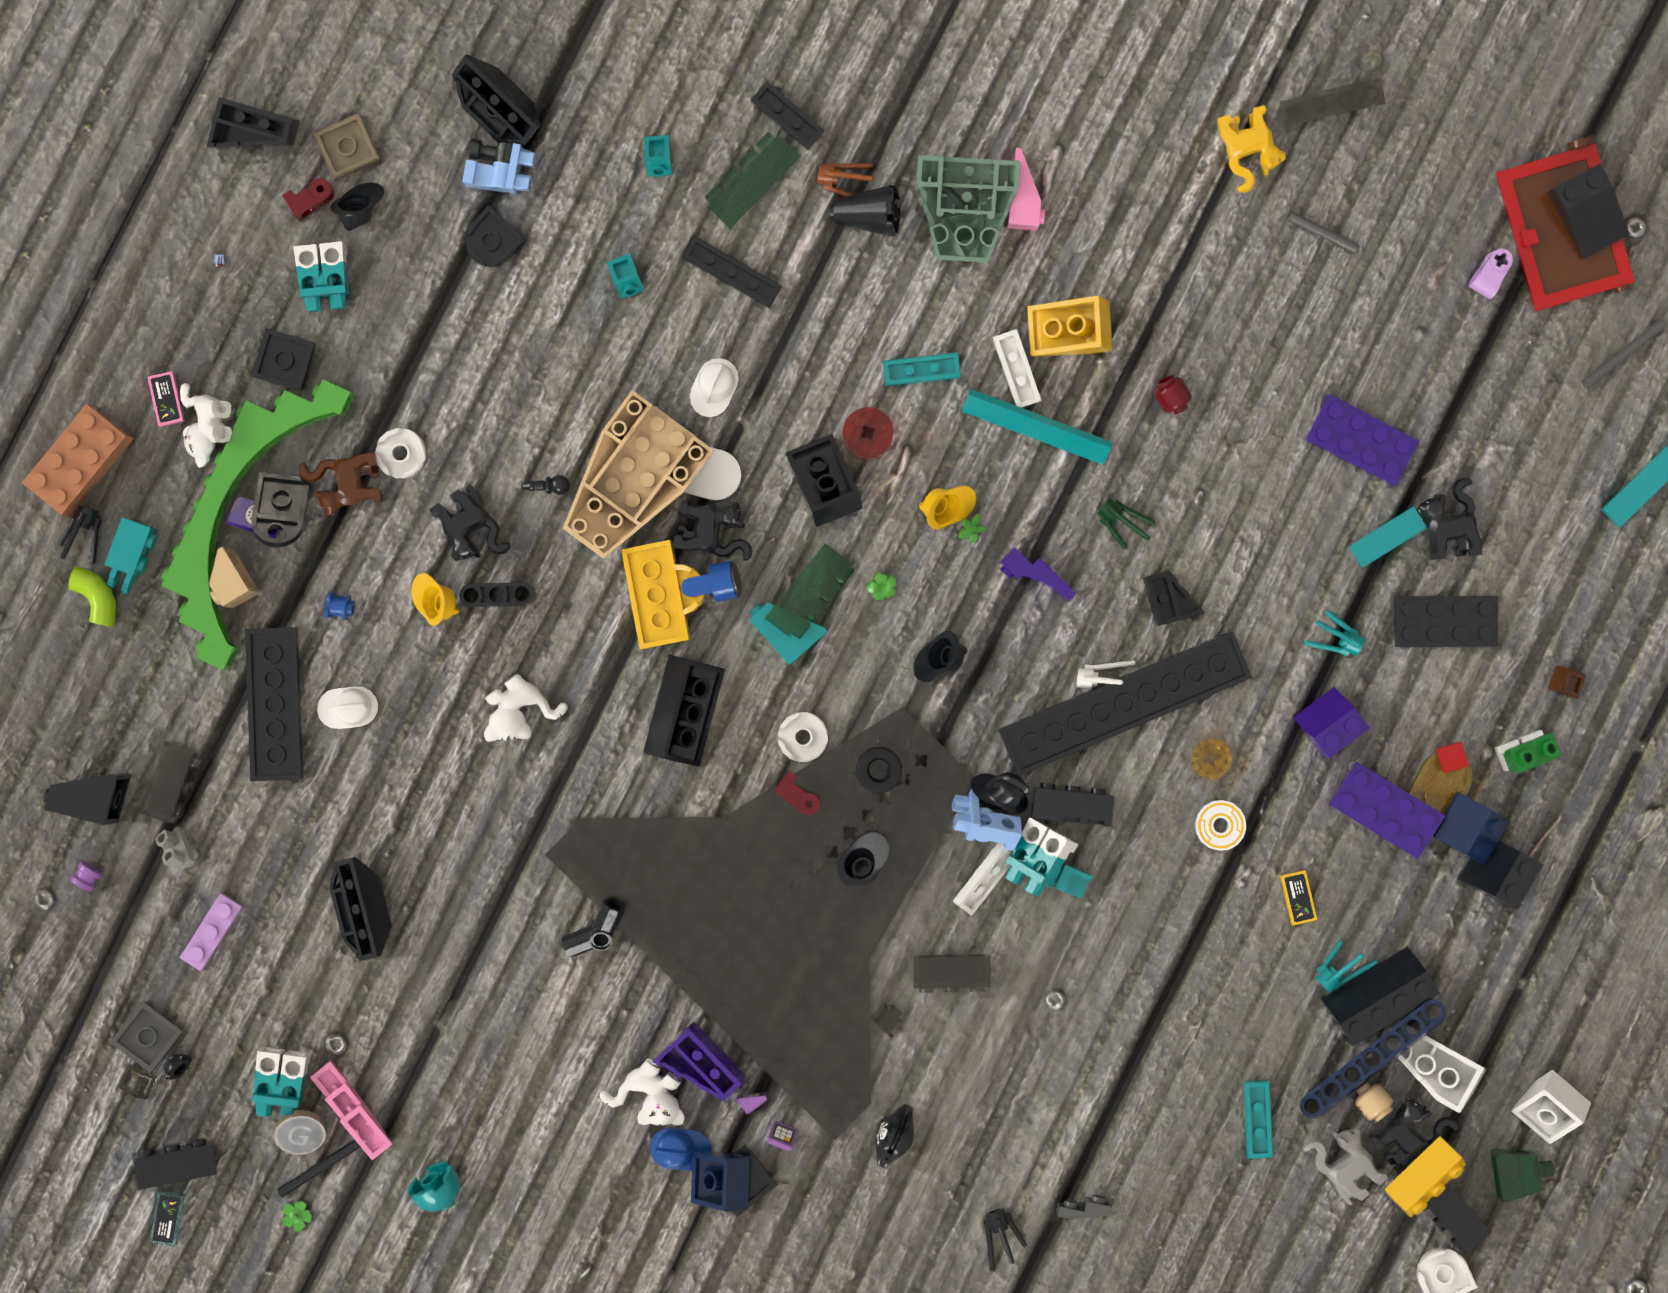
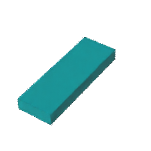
M958 352L883 361L885 387L961 378Z
M1413 506L1354 542L1348 548L1359 566L1363 568L1425 530L1427 526Z
M1243 1081L1246 1157L1248 1159L1273 1158L1270 1081Z

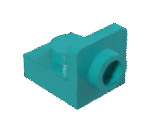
M669 135L644 137V159L647 176L661 177L672 175Z
M630 253L606 262L621 299L634 296L644 290Z

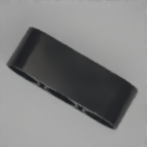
M523 582L480 583L463 586L459 597L464 605L474 608L528 606L534 602L536 592L533 586ZM522 587H526L529 590V597L525 601H520L517 598V592ZM496 588H501L504 592V597L500 602H495L492 599V592ZM470 589H476L478 592V599L473 603L468 602L466 597Z

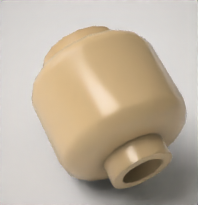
M1366 1083L1356 1091L1359 1096L1355 1100V1105L1367 1120L1375 1119L1378 1122L1393 1110L1391 1107L1393 1105V1098L1381 1084L1376 1083L1371 1086L1369 1083Z

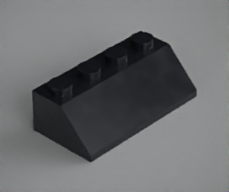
M669 654L643 753L700 767L725 672L724 668Z
M1405 947L1342 985L1336 991L1334 990L1321 998V1001L1346 1042L1351 1046H1355L1421 1006L1426 1001L1439 995L1440 992L1427 970L1409 947Z

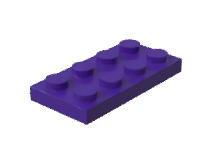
M1330 394L1325 399L1305 438L1309 443L1392 486L1398 484L1419 443V440Z
M1357 761L1329 804L1419 859L1445 818V815Z

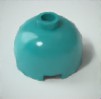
M442 1161L426 1168L429 1173L420 1180L415 1177L408 1187L407 1192L411 1199L422 1210L428 1212L448 1210L454 1205L455 1199L459 1194L461 1187L460 1179L455 1169L446 1161Z

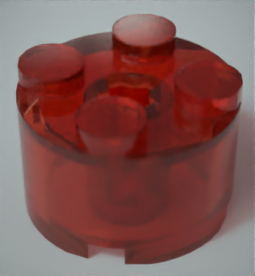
M874 407L860 408L852 412L843 425V444L849 454L857 459L865 461L879 459L886 454L893 440L892 423L886 414ZM864 429L874 431L871 440L867 437H861Z

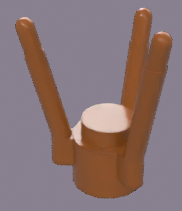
M828 162V165L820 164L817 183L824 184L823 190L832 191L843 197L852 195L833 186V184L838 185L840 177L873 181L874 177L841 172V169H871L873 164H836Z

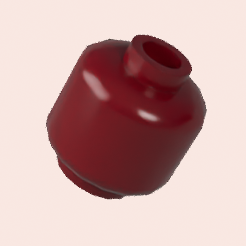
M1170 375L1156 384L1157 388L1154 391V395L1164 412H1174L1176 415L1188 408L1187 403L1191 400L1192 395L1181 377Z

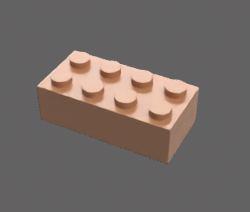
M86 404L24 479L22 484L59 514L71 517L134 438L96 407Z

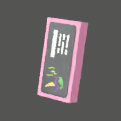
M171 371L147 377L158 426L163 427L185 422L175 373Z

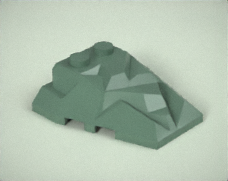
M918 155L917 184L920 189L937 260L989 262L1019 187L1020 161Z

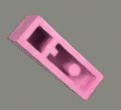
M1016 148L1014 161H1020L1019 187L1008 212L1007 228L1037 231L1039 224H1044L1045 209H1041V199L1022 149Z

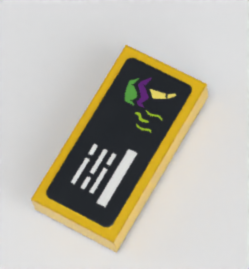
M1306 870L1279 875L1291 925L1317 920Z

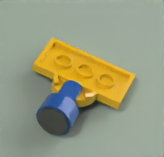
M672 540L621 550L640 649L691 640L686 615L696 611L702 605L706 594L713 593L716 602L739 598L742 593L739 571L733 561L709 565V574L701 575L690 566L676 564Z

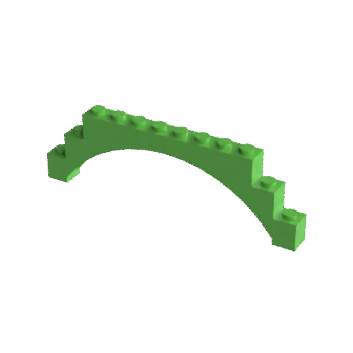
M322 379L321 384L318 383L312 392V397L314 398L312 402L284 390L283 394H279L274 402V408H276L274 413L248 401H245L244 405L241 404L235 415L237 421L234 427H231L232 435L230 441L226 443L223 451L218 452L214 461L216 467L204 482V488L206 489L202 497L197 498L193 507L195 513L183 528L182 533L185 535L181 543H177L172 552L174 559L171 565L165 568L161 577L163 580L162 587L189 598L187 602L182 604L178 615L181 617L178 622L206 634L205 638L202 637L196 646L198 653L195 658L222 670H230L240 648L233 644L227 632L219 606L210 595V592L213 590L209 585L214 566L215 547L220 524L229 500L237 486L260 457L283 438L302 427L322 419L337 415L345 418L355 396L352 392Z

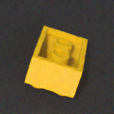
M1092 296L1027 306L1031 357L1079 355L1112 351L1109 300L1100 296Z

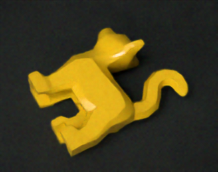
M1265 105L1253 108V113L1249 114L1250 128L1239 130V115L1234 118L1227 115L1217 119L1220 137L1226 144L1229 166L1234 174L1245 178V183L1237 187V190L1241 193L1249 192L1253 189L1255 176L1250 169L1240 166V159L1259 152L1262 172L1264 176H1267L1269 170L1276 168L1286 158L1285 152L1279 150L1274 145L1272 132L1264 121Z

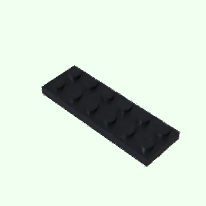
M298 627L245 629L250 781L303 779Z

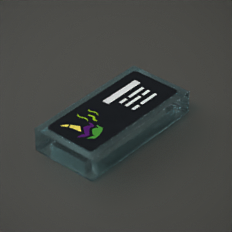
M163 1190L158 1192L150 1243L174 1247L177 1245L186 1194Z

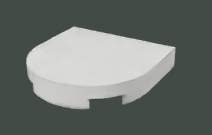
M712 448L714 450L713 454L685 490V493L712 501H720L730 497L738 489L741 482V469L737 460L731 454Z
M1445 1247L1434 1248L1425 1253L1418 1263L1417 1279L1423 1293H1467L1478 1288L1466 1261L1452 1249Z

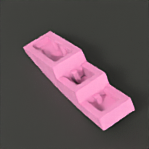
M332 1060L310 1076L311 1080L325 1095L327 1103L341 1118L340 1122L371 1160L375 1159L393 1144L365 1102Z

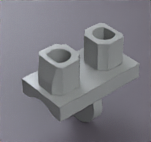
M177 826L172 832L163 830L155 838L157 846L162 847L164 850L162 856L163 863L170 867L173 876L179 878L186 867H191L196 862L198 852L194 846L189 845L183 828Z

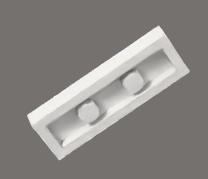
M1017 329L993 337L992 339L1015 406L1024 408L1041 402Z
M997 843L969 881L959 891L953 902L972 916L1011 865L1006 863L1009 856H1012V850L1004 849V844Z

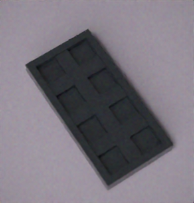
M1394 596V647H1498V596Z

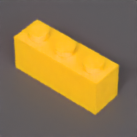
M1439 1136L1384 1190L1411 1218L1414 1214H1420L1426 1208V1203L1433 1196H1439L1445 1190V1184L1449 1180L1458 1178L1463 1173V1167L1466 1164L1463 1158Z

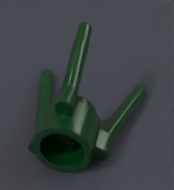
M1109 498L1097 513L1102 517L1100 522L1108 528L1123 549H1127V545L1110 522L1115 524L1120 520L1144 539L1150 540L1149 535L1123 516V511L1151 525H1155V521L1125 506L1119 500L1114 501Z

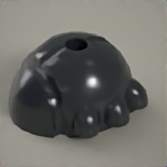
M184 1054L171 1056L164 1066L165 1079H176L184 1074L192 1059L190 1056Z

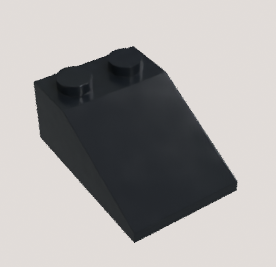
M1601 163L1547 192L1582 259L1630 235L1613 186Z
M832 434L785 452L816 527L863 509L860 493Z

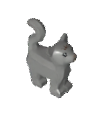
M1358 1128L1345 1129L1340 1133L1331 1132L1337 1144L1347 1153L1330 1165L1326 1163L1328 1151L1325 1143L1321 1140L1311 1139L1303 1146L1304 1152L1312 1149L1317 1150L1316 1166L1334 1184L1337 1193L1349 1206L1353 1204L1355 1198L1363 1201L1369 1195L1365 1187L1358 1186L1356 1182L1364 1174L1378 1185H1381L1388 1179L1387 1173L1382 1168L1377 1169L1371 1155L1362 1146V1133Z

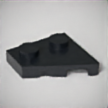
M1170 571L1143 577L1156 627L1204 614L1203 609L1194 603L1189 597L1190 594L1184 587L1178 584L1177 579Z

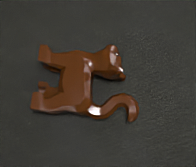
M376 453L359 454L351 458L337 460L326 459L321 461L313 472L308 470L304 462L299 466V474L307 482H315L321 479L327 469L335 472L338 491L324 490L314 493V496L319 499L321 508L328 516L335 515L336 511L342 506L357 505L368 499H373L375 503L383 501L382 490L365 488L362 483V476L370 475L372 478L380 477L379 466H376Z

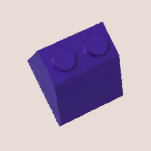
M1335 687L1331 688L1293 717L1322 757L1328 759L1370 728L1355 707Z

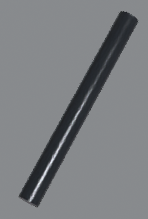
M355 1139L278 1188V1194L283 1198L361 1146Z

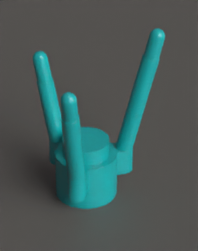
M1326 610L1325 614L1346 631L1342 633L1319 620L1315 621V624L1340 638L1339 645L1342 647L1305 640L1304 644L1337 652L1346 657L1350 653L1357 656L1361 652L1366 638L1360 636L1359 631L1351 628L1339 617Z
M1339 940L1324 963L1317 968L1319 974L1315 978L1328 992H1331L1333 989L1336 991L1341 985L1376 966L1378 961L1374 960L1349 975L1342 977L1345 972L1364 958V954H1359L1339 971H1336L1333 966L1328 969L1327 967L1343 945V941Z

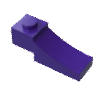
M1015 547L999 562L1002 566L999 570L1009 580L1014 578L1017 581L1020 577L1036 581L1056 592L1066 602L1076 594L1041 558L1031 564Z

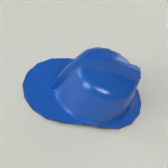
M664 1128L654 1135L650 1144V1153L654 1161L667 1169L692 1170L694 1151L711 1152V1145L707 1137L699 1131L689 1129Z

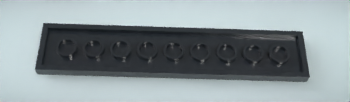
M1229 631L1117 678L1123 681L1122 685L1103 684L1001 727L998 731L1016 774L1021 776L1251 679L1252 676L1234 632Z

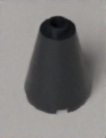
M888 185L837 198L834 204L830 205V218L834 219L837 225L886 236H897L896 233L899 232L901 208H898L896 201L900 200L898 187L896 185Z

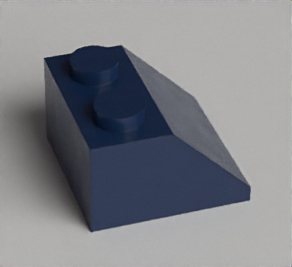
M1457 792L1444 813L1445 818L1433 837L1466 858L1485 866L1510 821L1486 806Z
M694 1151L691 1203L724 1212L748 1208L750 1157L729 1152Z

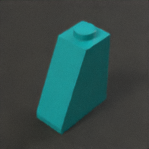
M760 603L750 612L752 617L749 621L789 665L827 633L824 627L770 603L764 606Z

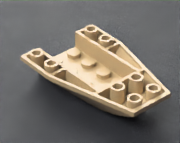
M631 390L601 432L563 529L600 557L606 558L684 493L714 450L655 405Z

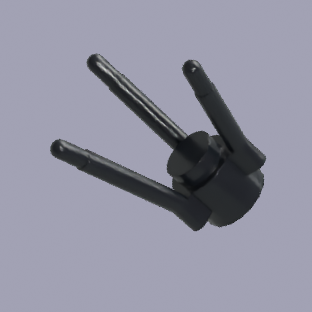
M81 505L78 506L77 511L74 512L72 520L58 542V546L61 547L68 538L60 556L62 560L66 558L80 527L89 530L93 526L90 563L95 564L98 531L101 519L97 518L98 511Z
M1004 1208L986 1213L987 1220L983 1221L986 1229L991 1272L995 1271L992 1229L994 1234H1000L1010 1264H1014L1015 1261L1005 1234V1230L1008 1229L1007 1224L1022 1247H1027L1025 1240L1011 1218L1010 1212L1006 1213Z

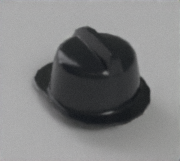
M363 183L353 187L341 198L334 201L330 209L338 215L344 228L347 231H351L371 221L373 206L381 200L385 191L383 186L378 183Z
M944 631L918 653L914 661V675L919 681L931 682L943 673L955 672L961 667L968 650L958 642L953 632Z
M1006 772L997 776L979 774L971 781L973 793L986 803L1012 814H1020L1028 807L1026 795L1029 786L1017 774L1012 772Z
M874 832L861 836L838 860L836 870L840 881L852 887L873 882L889 858L890 847L887 839L881 834Z

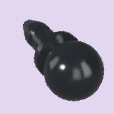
M556 475L553 478L547 476L546 481H529L523 483L521 488L529 491L546 490L547 494L553 492L557 495H563L568 492L570 482L564 475Z

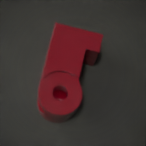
M317 178L310 183L308 188L295 195L289 190L282 196L294 216L301 221L330 203L334 198V189L327 180Z
M789 770L775 787L774 792L803 814H815L820 808L818 796L813 792H806L794 783L797 775Z

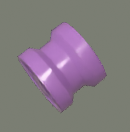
M80 861L78 871L72 874L69 879L76 886L91 892L95 887L94 882L96 879H100L103 873L95 866Z

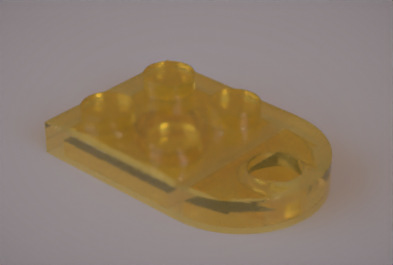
M1433 753L1421 765L1408 793L1444 814L1457 792L1466 796L1472 783L1471 767L1469 765L1453 773H1442L1437 753Z

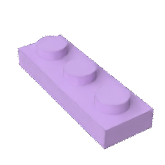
M220 893L181 954L180 959L199 971H203L244 906L225 893Z

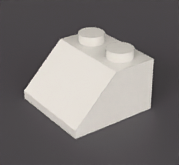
M1551 1070L1532 1084L1511 1111L1545 1141L1551 1144L1584 1123L1591 1102L1554 1070Z

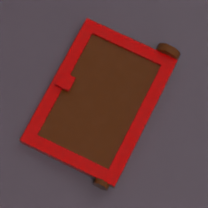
M1593 136L1568 143L1569 151L1495 173L1535 312L1614 289L1615 293L1631 289L1629 284L1635 282L1623 238L1582 259L1547 193L1556 186L1601 163Z

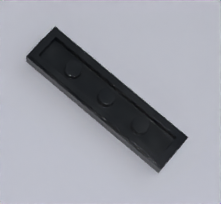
M696 236L693 237L682 256L683 260L769 309L782 289L780 284Z

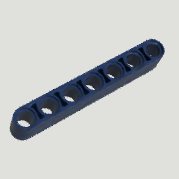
M1435 999L1428 1000L1304 1096L1300 1102L1302 1113L1311 1119H1318L1439 1026L1446 1018L1444 1005ZM1431 1006L1441 1008V1015L1436 1019L1427 1016V1010ZM1415 1021L1421 1024V1030L1418 1034L1412 1035L1407 1032V1025L1410 1022ZM1392 1037L1400 1039V1047L1397 1050H1389L1387 1048V1041ZM1371 1053H1377L1380 1056V1063L1376 1066H1369L1367 1064V1056ZM1350 1069H1358L1360 1072V1077L1356 1082H1349L1346 1078V1074ZM1331 1084H1336L1340 1088L1339 1095L1335 1098H1330L1326 1094L1327 1087ZM1311 1100H1317L1319 1103V1110L1314 1114H1310L1306 1110V1105Z

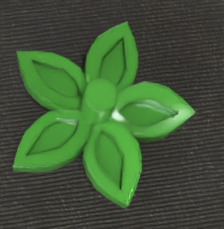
M976 514L971 521L962 519L964 528L959 532L958 537L960 539L968 538L975 544L978 539L977 533L986 530L983 525L978 524L980 521L979 514Z

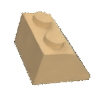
M226 547L219 548L209 582L213 590L210 592V595L217 605L221 604L222 607L236 608L259 594L260 591L236 551Z

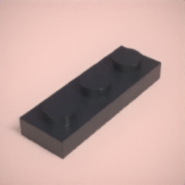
M768 81L764 83L750 100L754 106L807 151L824 133L822 127Z

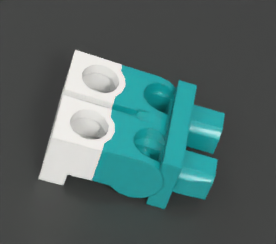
M341 241L322 243L319 246L317 244L293 246L300 288L299 293L300 297L305 301L307 311H322L321 298L330 297L332 310L346 309V296L350 295L346 258L347 245Z
M1029 818L1015 850L1012 851V856H1009L1006 863L1011 865L1006 879L1020 886L1025 876H1029L1030 879L1024 889L1032 895L1039 897L1046 886L1053 887L1056 882L1054 880L1058 877L1063 863L1070 852L1074 853L1078 844L1042 822Z
M264 1046L257 1051L254 1094L252 1096V1102L256 1103L257 1116L270 1117L273 1105L281 1106L280 1118L285 1114L288 1116L293 1114V1111L298 1110V1107L303 1104L306 1075L311 1053L293 1050L286 1052V1049Z

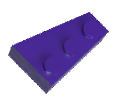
M694 1021L664 1048L652 1062L671 1070L680 1078L684 1077L695 1083V1086L723 1101L746 1078V1075Z

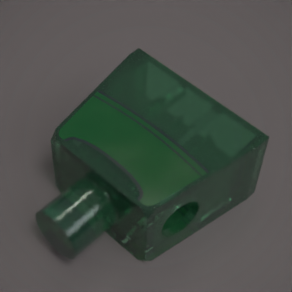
M1490 1150L1496 1195L1503 1203L1542 1191L1541 1178L1554 1176L1555 1174L1552 1161L1539 1162L1538 1155L1533 1151Z

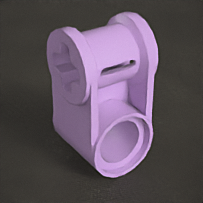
M1503 248L1488 253L1479 269L1471 278L1468 287L1491 300L1499 290L1505 275L1512 265V254ZM1498 256L1500 257L1499 262L1502 264V265H1500V266H1497V265H1496V264H1497V260L1494 259V258H1496V257H1498Z

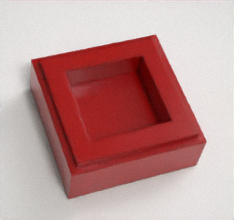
M1461 741L1435 749L1442 773H1448L1469 766Z

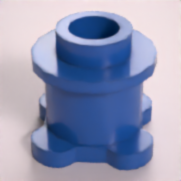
M333 592L327 593L324 617L332 618V616L342 617L343 620H347L349 616H353L355 601H351L350 595L342 597L336 596V593Z

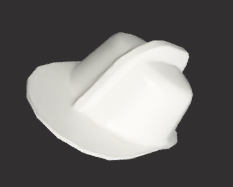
M721 358L711 359L700 369L691 389L690 401L694 410L701 416H718L729 405L739 380L738 371L731 362Z
M356 686L327 691L321 696L317 706L319 719L324 725L335 729L367 725L375 718L378 711V702L375 695L364 687Z

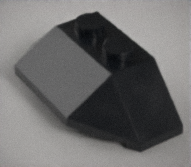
M464 55L452 73L453 80L456 81L457 93L462 108L498 143L527 144L540 126L534 102L498 67L470 55Z
M356 857L336 861L333 864L334 871L331 877L330 893L342 939L356 954L359 961L380 957L392 927L380 877Z

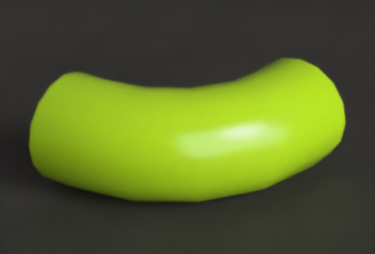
M74 567L69 579V590L80 593L88 599L91 607L88 622L114 628L117 603L111 588L107 586V583L100 575L82 567Z

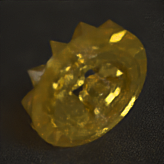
M1205 739L1198 743L1191 753V764L1198 775L1206 779L1221 778L1229 771L1232 764L1230 749L1225 743L1217 739ZM1208 749L1212 755L1222 756L1214 761L1215 770H1213L1210 763H1201L1204 758L1208 757Z

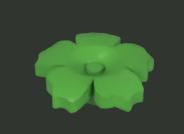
M878 572L874 574L875 581L870 580L866 584L867 591L872 593L875 600L882 601L884 595L886 598H889L896 593L894 588L896 586V577L893 574L887 577L885 573Z
M301 1200L296 1201L294 1205L290 1202L284 1205L283 1214L287 1216L281 1219L283 1226L288 1228L293 1226L295 1232H301L306 1226V1222H311L313 1217L309 1209L305 1210L307 1203Z

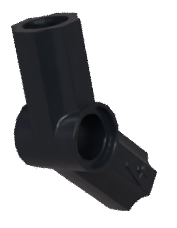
M612 897L604 899L596 918L592 920L589 927L562 937V944L567 956L572 958L593 949L604 951L610 948L614 932L625 910V905Z

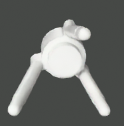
M1136 661L1098 665L1085 664V668H1078L1076 688H1082V692H1087L1094 689L1092 687H1097V683L1122 685V680L1098 677V672L1094 671L1134 666Z

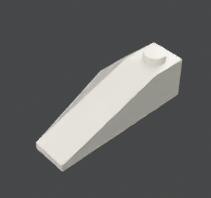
M1396 1020L1393 1023L1386 1026L1381 1036H1383L1386 1032H1388L1401 1021ZM1407 1025V1032L1409 1034L1416 1035L1419 1033V1031ZM1428 1036L1423 1037L1398 1057L1437 1101L1458 1113H1461L1486 1071L1484 1067ZM1392 1037L1387 1041V1047L1392 1051L1397 1050L1401 1045L1400 1039Z

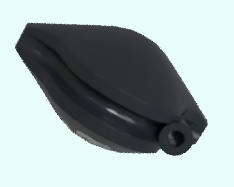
M904 1104L879 1125L875 1137L878 1166L887 1167L910 1149L914 1140L913 1107Z

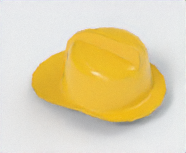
M965 485L949 490L936 488L928 493L925 500L919 504V508L927 517L928 525L932 529L938 530L965 519L975 507L976 494L971 487Z
M420 573L415 577L411 588L412 599L418 611L431 625L436 626L442 620H447L452 615L459 613L460 609L456 604L455 594L451 588L439 585L427 573Z

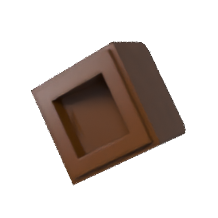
M1556 666L1548 689L1578 699L1586 675L1570 668Z

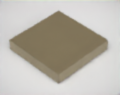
M360 113L313 133L335 181L381 161Z

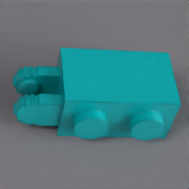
M121 518L104 564L112 568L107 586L113 589L117 585L122 571L127 573L122 585V593H130L136 576L140 577L141 573H144L148 567L149 559H147L150 549H153L158 539V535H156L157 529L131 519Z

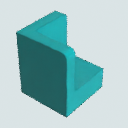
M1063 863L1053 887L1081 898L1088 882L1092 881L1093 876Z

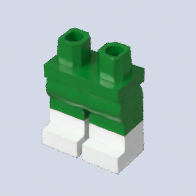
M1542 730L1534 731L1494 747L1503 771L1521 773L1562 757L1553 732L1544 735Z

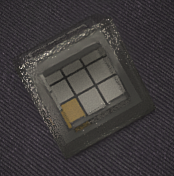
M128 1064L118 1088L134 1098L148 1099L157 1076Z

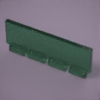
M767 132L755 144L762 153L759 155L752 148L738 162L744 171L741 173L734 166L720 180L727 189L724 191L719 185H716L705 196V199L711 204L708 208L729 229L800 158L779 135L774 138Z
M825 543L767 614L765 619L790 637L793 634L801 639L811 626L807 619L814 622L826 608L824 602L830 603L841 589L839 584L844 585L854 573V569L848 565L849 560Z

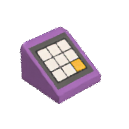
M766 1092L736 1095L737 1102L746 1114H750L766 1102L768 1098Z
M774 1121L767 1142L781 1149L791 1151L797 1135V1129Z

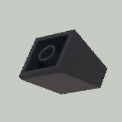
M131 773L109 774L52 784L44 794L43 802L46 803L44 810L101 825L119 823Z
M1498 842L1485 866L1469 859L1458 880L1502 905L1519 909L1543 864L1519 850Z

